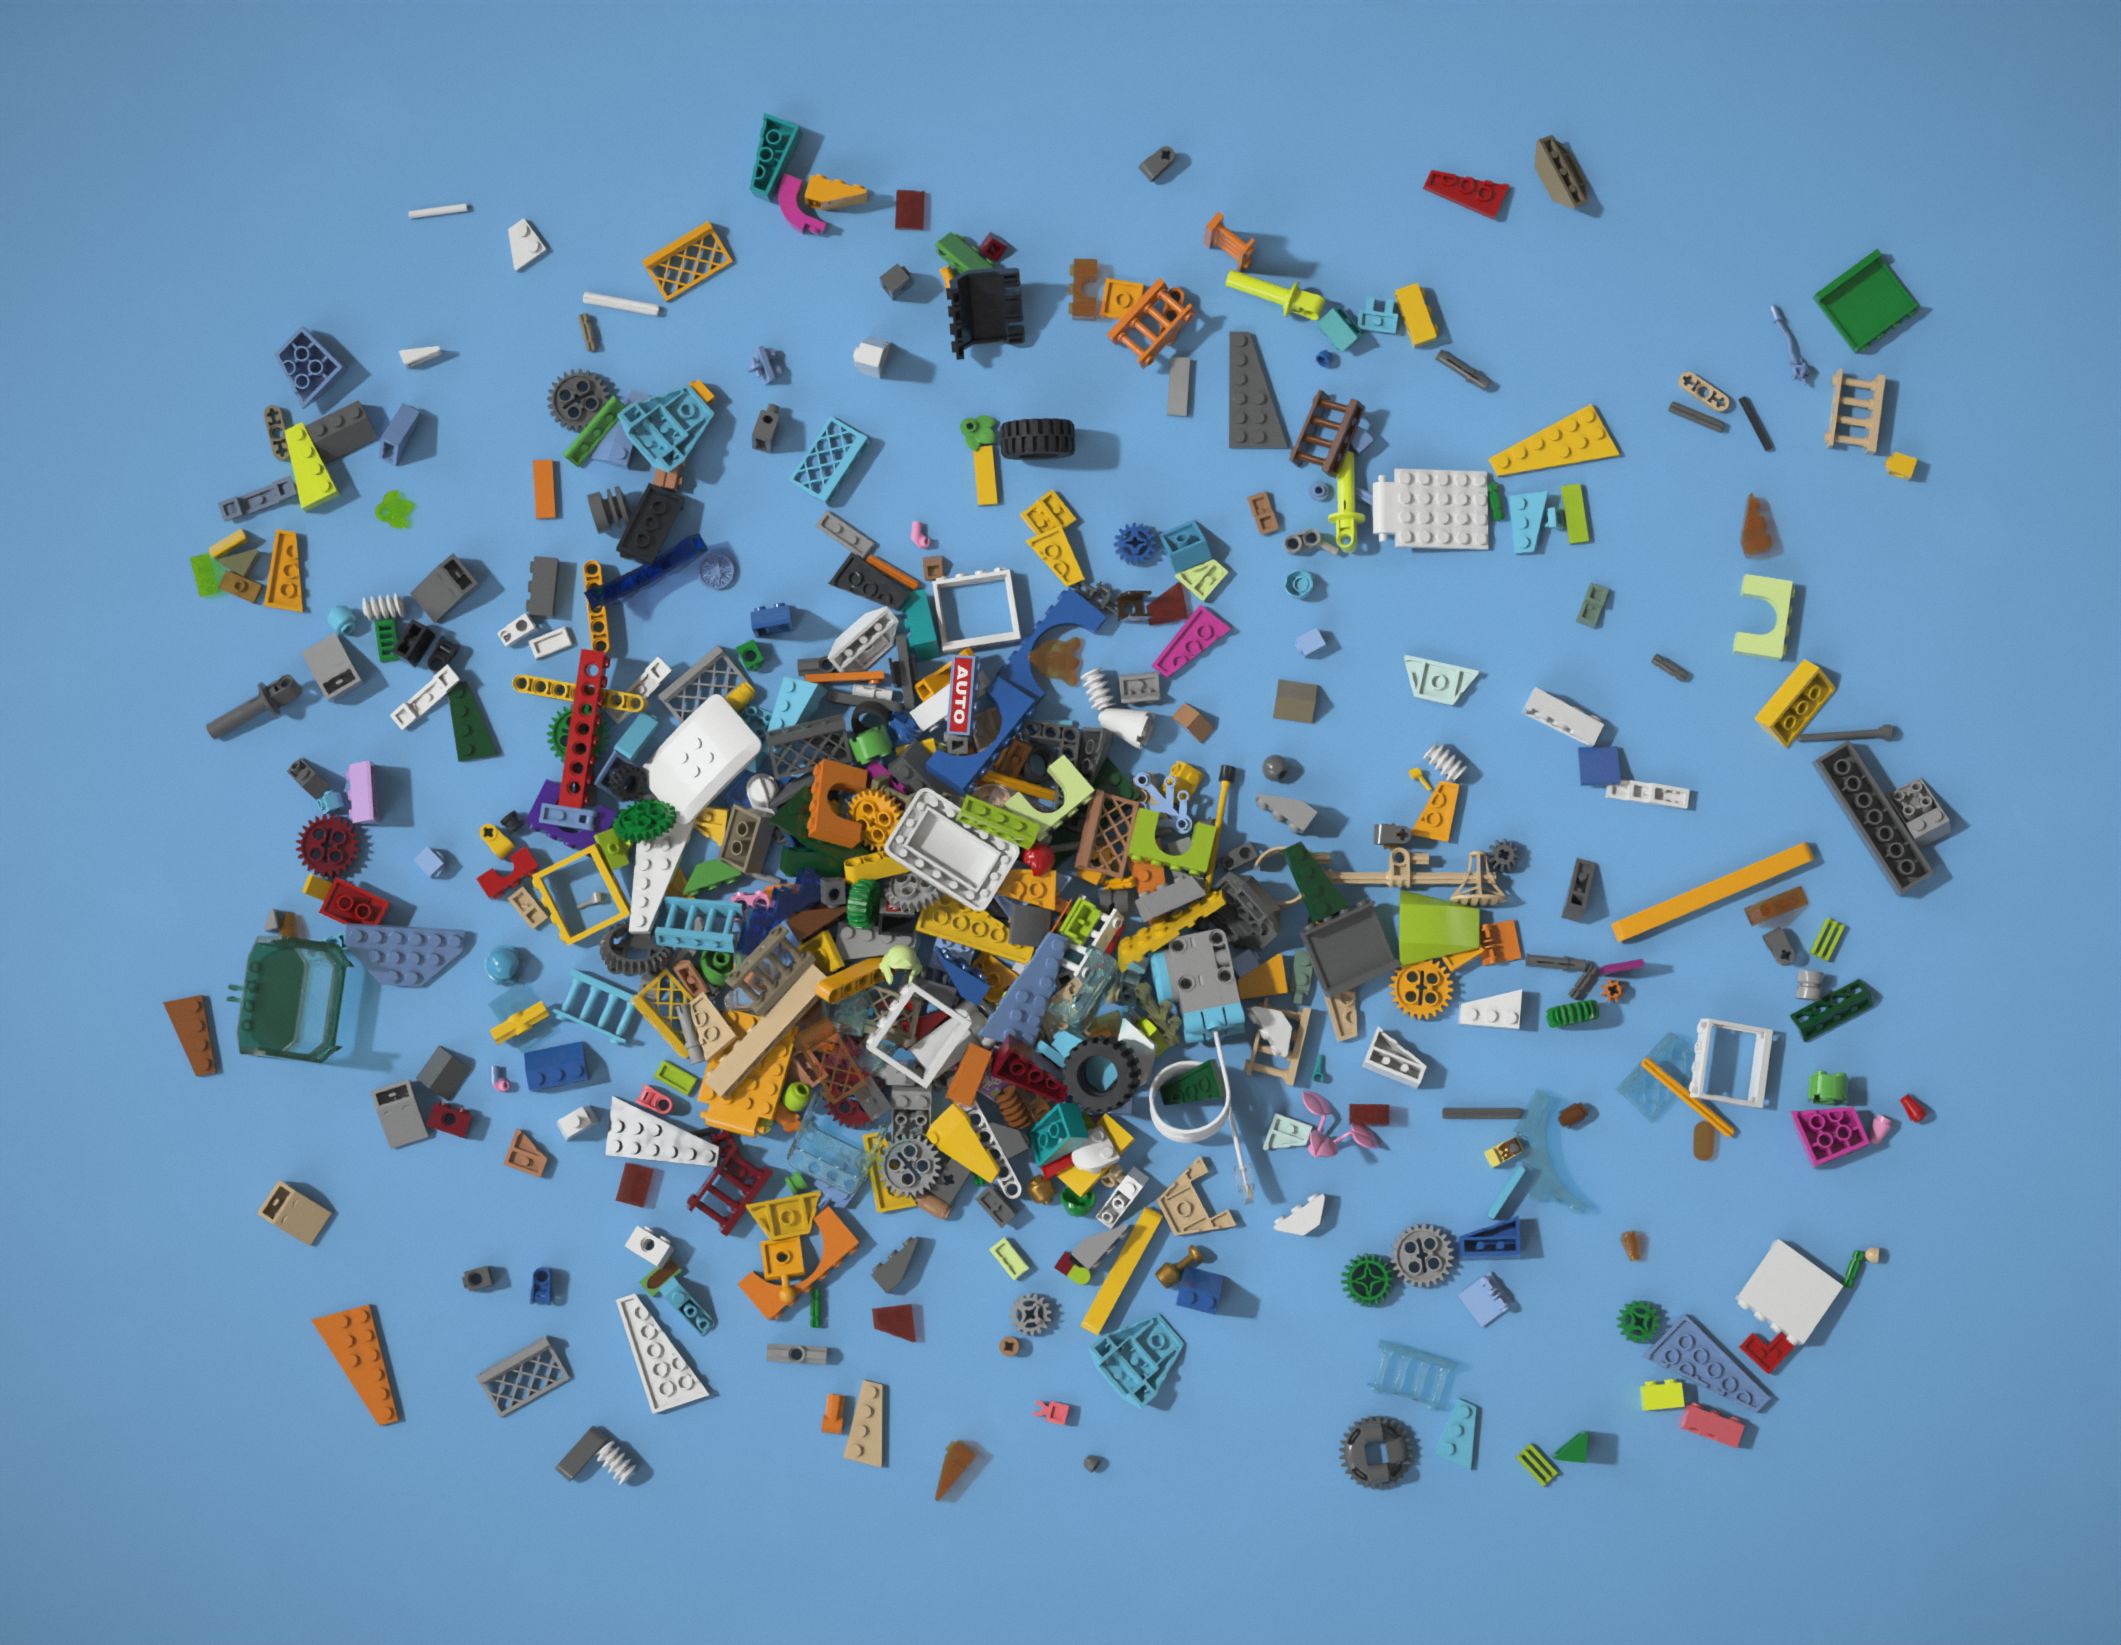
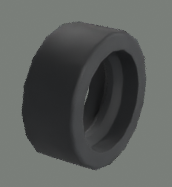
M865 701L854 709L851 726L856 734L871 729L859 721V716L865 713L877 715L882 720L881 725H885L886 729H888L889 713L882 704L875 701Z
M1033 746L1020 770V774L1027 782L1032 784H1041L1050 780L1052 777L1047 772V769L1056 761L1055 755L1046 746ZM1032 754H1038L1045 762V773L1042 776L1034 773L1030 766Z

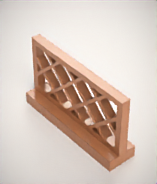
M1096 789L1092 795L1093 799L1088 804L1074 868L1087 869L1122 879L1139 802L1107 794L1102 790ZM1105 798L1112 800L1115 808L1108 812L1103 805ZM1124 804L1133 806L1132 813L1127 817L1120 808ZM1117 809L1122 820L1114 824L1109 814ZM1106 816L1111 827L1103 831L1099 822L1101 818ZM1124 821L1128 831L1122 836L1116 826ZM1113 828L1118 839L1110 843L1105 832ZM1102 835L1107 845L1099 850L1095 840ZM1120 840L1124 849L1122 853L1117 855L1112 844ZM1109 847L1114 857L1106 862L1101 851ZM1096 854L1103 863L1099 867L1090 865L1091 858ZM1115 859L1120 866L1118 873L1111 871L1108 863Z

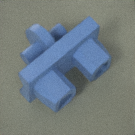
M764 346L757 347V350L753 352L755 358L750 359L752 365L747 369L749 373L755 372L756 378L762 377L764 385H767L780 377L782 370L779 365L771 366L769 363L770 360L776 358L774 348L764 349Z

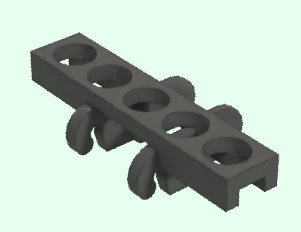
M1079 581L1074 590L1075 592L1086 597V601L1089 602L1091 600L1100 605V610L1103 611L1105 608L1118 616V612L1112 609L1114 605L1117 606V602L1109 597V594L1113 593L1112 587L1108 589L1101 585L1102 581H1100L1099 584H1096L1097 588L1095 589ZM1079 586H1084L1086 588V591H1080L1078 589ZM1099 588L1107 592L1106 596L1097 592ZM1097 595L1102 596L1103 600L1101 602L1095 600ZM1108 601L1111 602L1110 607L1106 606Z

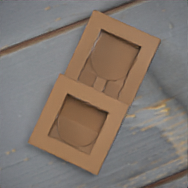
M1266 491L1246 497L1260 535L1279 529Z

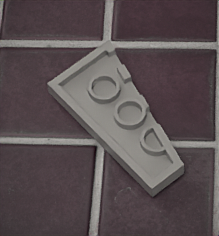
M838 922L836 948L842 961L885 955L889 952L890 948L901 944L910 946L915 951L917 931H913V936L878 935L879 927L877 926L861 930L852 927L849 923Z

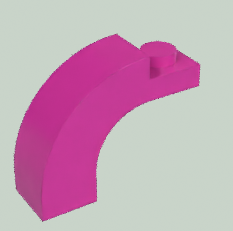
M784 173L779 185L778 199L781 212L787 223L801 234H804L806 228H808L809 232L819 235V233L825 234L827 229L826 223L805 215L797 205L798 196L803 187L802 180Z

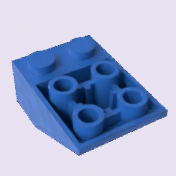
M935 946L934 949L961 997L978 1006L991 987L988 978L984 975L985 972L977 966L972 968L968 965L969 962L960 956L958 959L952 956V952L947 948Z

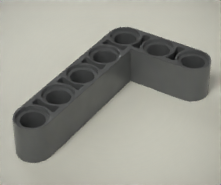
M1034 720L1025 723L1021 731L1023 741L1031 744L1058 747L1057 759L1063 753H1070L1072 758L1068 760L1077 769L1080 733L1076 727ZM1026 729L1034 730L1035 734H1028ZM1046 732H1052L1055 735V737H1048L1046 735ZM1065 735H1072L1074 740H1068ZM1056 781L1052 812L1057 811L1064 804V796L1060 793L1062 789ZM1068 815L1062 819L1063 823L1069 819Z

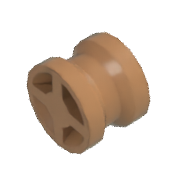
M1005 1337L1001 1340L999 1349L1003 1355L1013 1356L1019 1350V1343L1013 1337Z

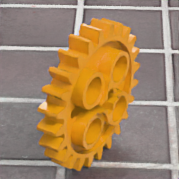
M867 788L852 798L853 802L849 804L851 809L847 811L852 816L847 820L862 824L860 841H865V847L871 844V850L875 848L878 851L885 850L884 846L905 811L898 809L901 804H895L896 798L890 799L889 792L883 795V789L877 791L876 788L871 790Z
M1433 958L1429 959L1428 962L1424 960V962L1407 964V966L1400 967L1401 971L1395 969L1394 972L1398 976H1391V980L1395 983L1389 984V987L1394 989V991L1390 992V996H1396L1392 1003L1398 1002L1399 1005L1396 1009L1403 1008L1402 1015L1409 1012L1410 1019L1413 1018L1414 1014L1417 1015L1419 1021L1421 1015H1424L1426 1020H1428L1429 1014L1435 1018V1011L1443 1013L1441 1006L1448 1007L1445 1000L1452 999L1448 993H1452L1453 989L1448 988V986L1452 985L1453 981H1447L1451 974L1443 973L1446 967L1440 969L1439 961L1435 965L1432 964ZM1424 971L1423 987L1427 989L1423 991L1422 1005L1420 1006L1418 1005L1419 989H1416V987H1419L1420 972ZM1409 973H1415L1418 980L1412 983L1407 980L1406 976ZM1431 974L1435 975L1437 982L1429 984L1426 977ZM1409 992L1414 993L1416 1000L1408 1002L1405 999V995ZM1433 994L1436 1001L1429 1004L1426 1002L1425 996Z

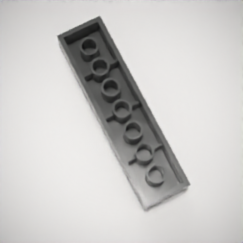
M1849 740L1812 762L1897 896L1934 874L1932 868Z

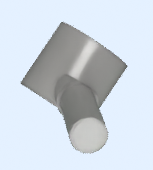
M591 893L592 899L578 904V910L591 904L602 903L603 893Z

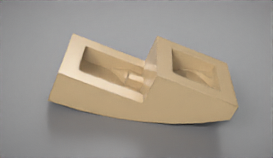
M523 886L507 897L532 930L548 918Z

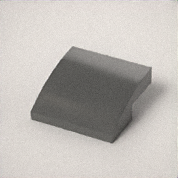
M1012 904L1008 944L1038 947L1050 931L1052 910Z

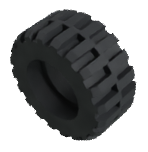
M1058 418L1022 419L1003 423L1000 427L1001 454L1004 458L1013 460H1048L1070 457L1075 452L1074 424L1071 420Z
M1098 1035L1078 1043L1077 1046L1069 1051V1056L1065 1057L1063 1062L1066 1065L1062 1068L1061 1074L1065 1075V1078L1062 1079L1063 1086L1067 1085L1068 1088L1065 1092L1068 1096H1073L1072 1102L1075 1105L1081 1104V1109L1085 1111L1090 1109L1092 1113H1108L1128 1103L1130 1098L1136 1094V1088L1140 1086L1141 1082L1138 1079V1076L1141 1075V1068L1137 1067V1064L1140 1062L1138 1057L1134 1058L1133 1056L1135 1051L1131 1047H1126V1042L1123 1040L1117 1041V1037ZM1103 1056L1114 1064L1118 1079L1116 1086L1111 1091L1100 1092L1089 1084L1085 1069L1087 1062L1092 1057Z

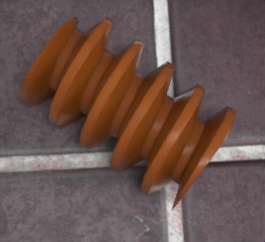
M1014 1085L1006 1086L994 1097V1101L998 1103L997 1107L1001 1109L1000 1113L1005 1115L1004 1120L1008 1122L1007 1126L1009 1128L1022 1129L1031 1123L1032 1117L1029 1115Z

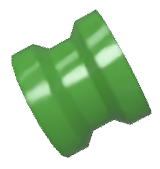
M798 1170L794 1172L793 1176L784 1178L794 1195L798 1193V1190L808 1187Z

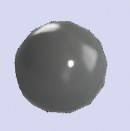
M1271 755L1263 761L1262 772L1266 779L1279 782L1287 776L1289 765L1284 757Z

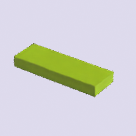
M1581 484L1561 486L1569 545L1589 542Z

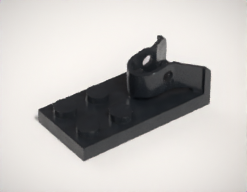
M649 483L616 547V551L652 566L679 511L684 508L685 498Z

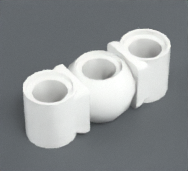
M965 999L953 1008L971 1021L972 1024L968 1029L982 1048L989 1050L999 1042L977 1034L980 1029H983L988 1020L978 1011V1008L973 1003Z

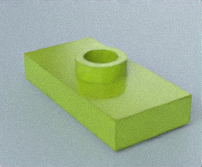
M613 828L594 836L610 872L629 864Z

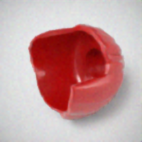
M1035 842L1029 850L1024 849L1022 860L1031 866L1034 877H1038L1052 869L1055 863V854L1049 845L1043 842Z

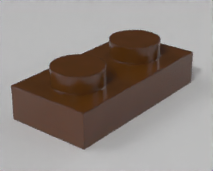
M1014 737L996 770L997 773L1017 778L1033 748L1032 744Z

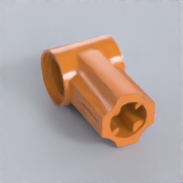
M828 1394L821 1432L841 1435L845 1396Z

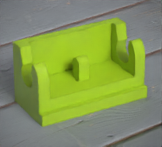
M1079 897L1059 931L1063 936L1068 937L1070 941L1083 946L1101 917L1102 911L1098 910L1094 904Z

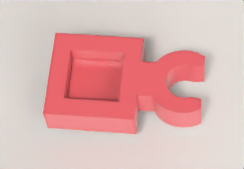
M1036 1401L1035 1404L1042 1406V1411H1033L1035 1416L1042 1417L1046 1415L1045 1421L1066 1426L1071 1406L1050 1401L1048 1407L1045 1403Z

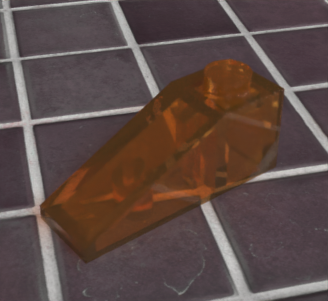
M1799 886L1744 908L1752 927L1808 904L1802 887Z
M959 1439L956 1443L952 1440L945 1449L947 1454L944 1458L935 1496L937 1502L976 1456Z

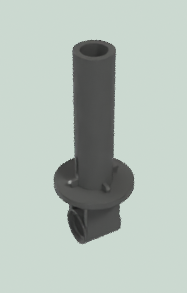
M289 674L282 676L268 686L260 682L258 684L259 695L206 724L207 731L216 740L267 710L278 716L281 713V706L297 699L302 694V687Z

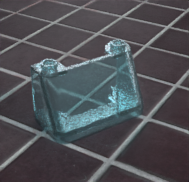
M1091 944L1085 953L1090 958V962L1088 961L1086 965L1092 968V971L1073 1000L1070 1002L1064 998L1061 1004L1051 1002L1047 1009L1050 1014L1077 1033H1082L1088 1029L1119 982L1122 974L1118 967V962L1112 956Z

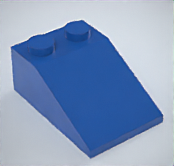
M778 603L773 605L774 608L766 609L765 606L754 608V611L750 612L751 627L755 637L794 631L790 606L785 605V603Z

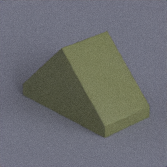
M253 549L218 560L223 567L247 579L260 557V552L257 549Z

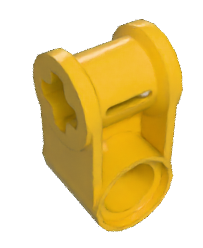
M485 824L480 828L481 838L500 860H503L516 848L494 825ZM487 828L489 830L493 829V837H485L487 834L485 830Z

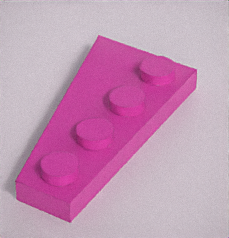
M1200 605L1151 666L1165 678H1168L1229 632L1231 628Z

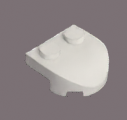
M1102 1126L1087 1131L1089 1139L1078 1149L1072 1151L1071 1154L1074 1165L1079 1170L1089 1171L1090 1174L1100 1173L1102 1168L1119 1162L1120 1159Z

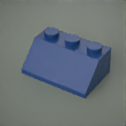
M583 1041L524 1053L525 1072L528 1088L531 1092L590 1080Z

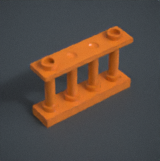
M1217 212L1205 228L1203 244L1209 249L1212 245L1219 246L1238 261L1237 271L1241 272L1243 268L1247 270L1253 262L1251 258L1255 250V240L1251 238L1248 243L1244 242L1224 226V216Z
M1160 278L1155 281L1107 333V337L1114 345L1117 346L1119 342H1123L1139 356L1137 362L1142 369L1154 362L1156 355L1186 323L1192 321L1196 313L1190 303L1184 308L1168 295L1167 290L1169 288ZM1162 299L1179 313L1172 323L1154 308V304L1158 300ZM1149 313L1166 328L1159 337L1140 322L1145 314ZM1132 328H1136L1153 342L1146 351L1127 336Z

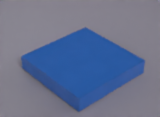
M1618 746L1578 747L1581 786L1620 785Z

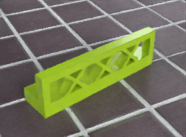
M966 795L961 810L956 817L957 821L1027 850L1034 844L1041 826L970 795Z

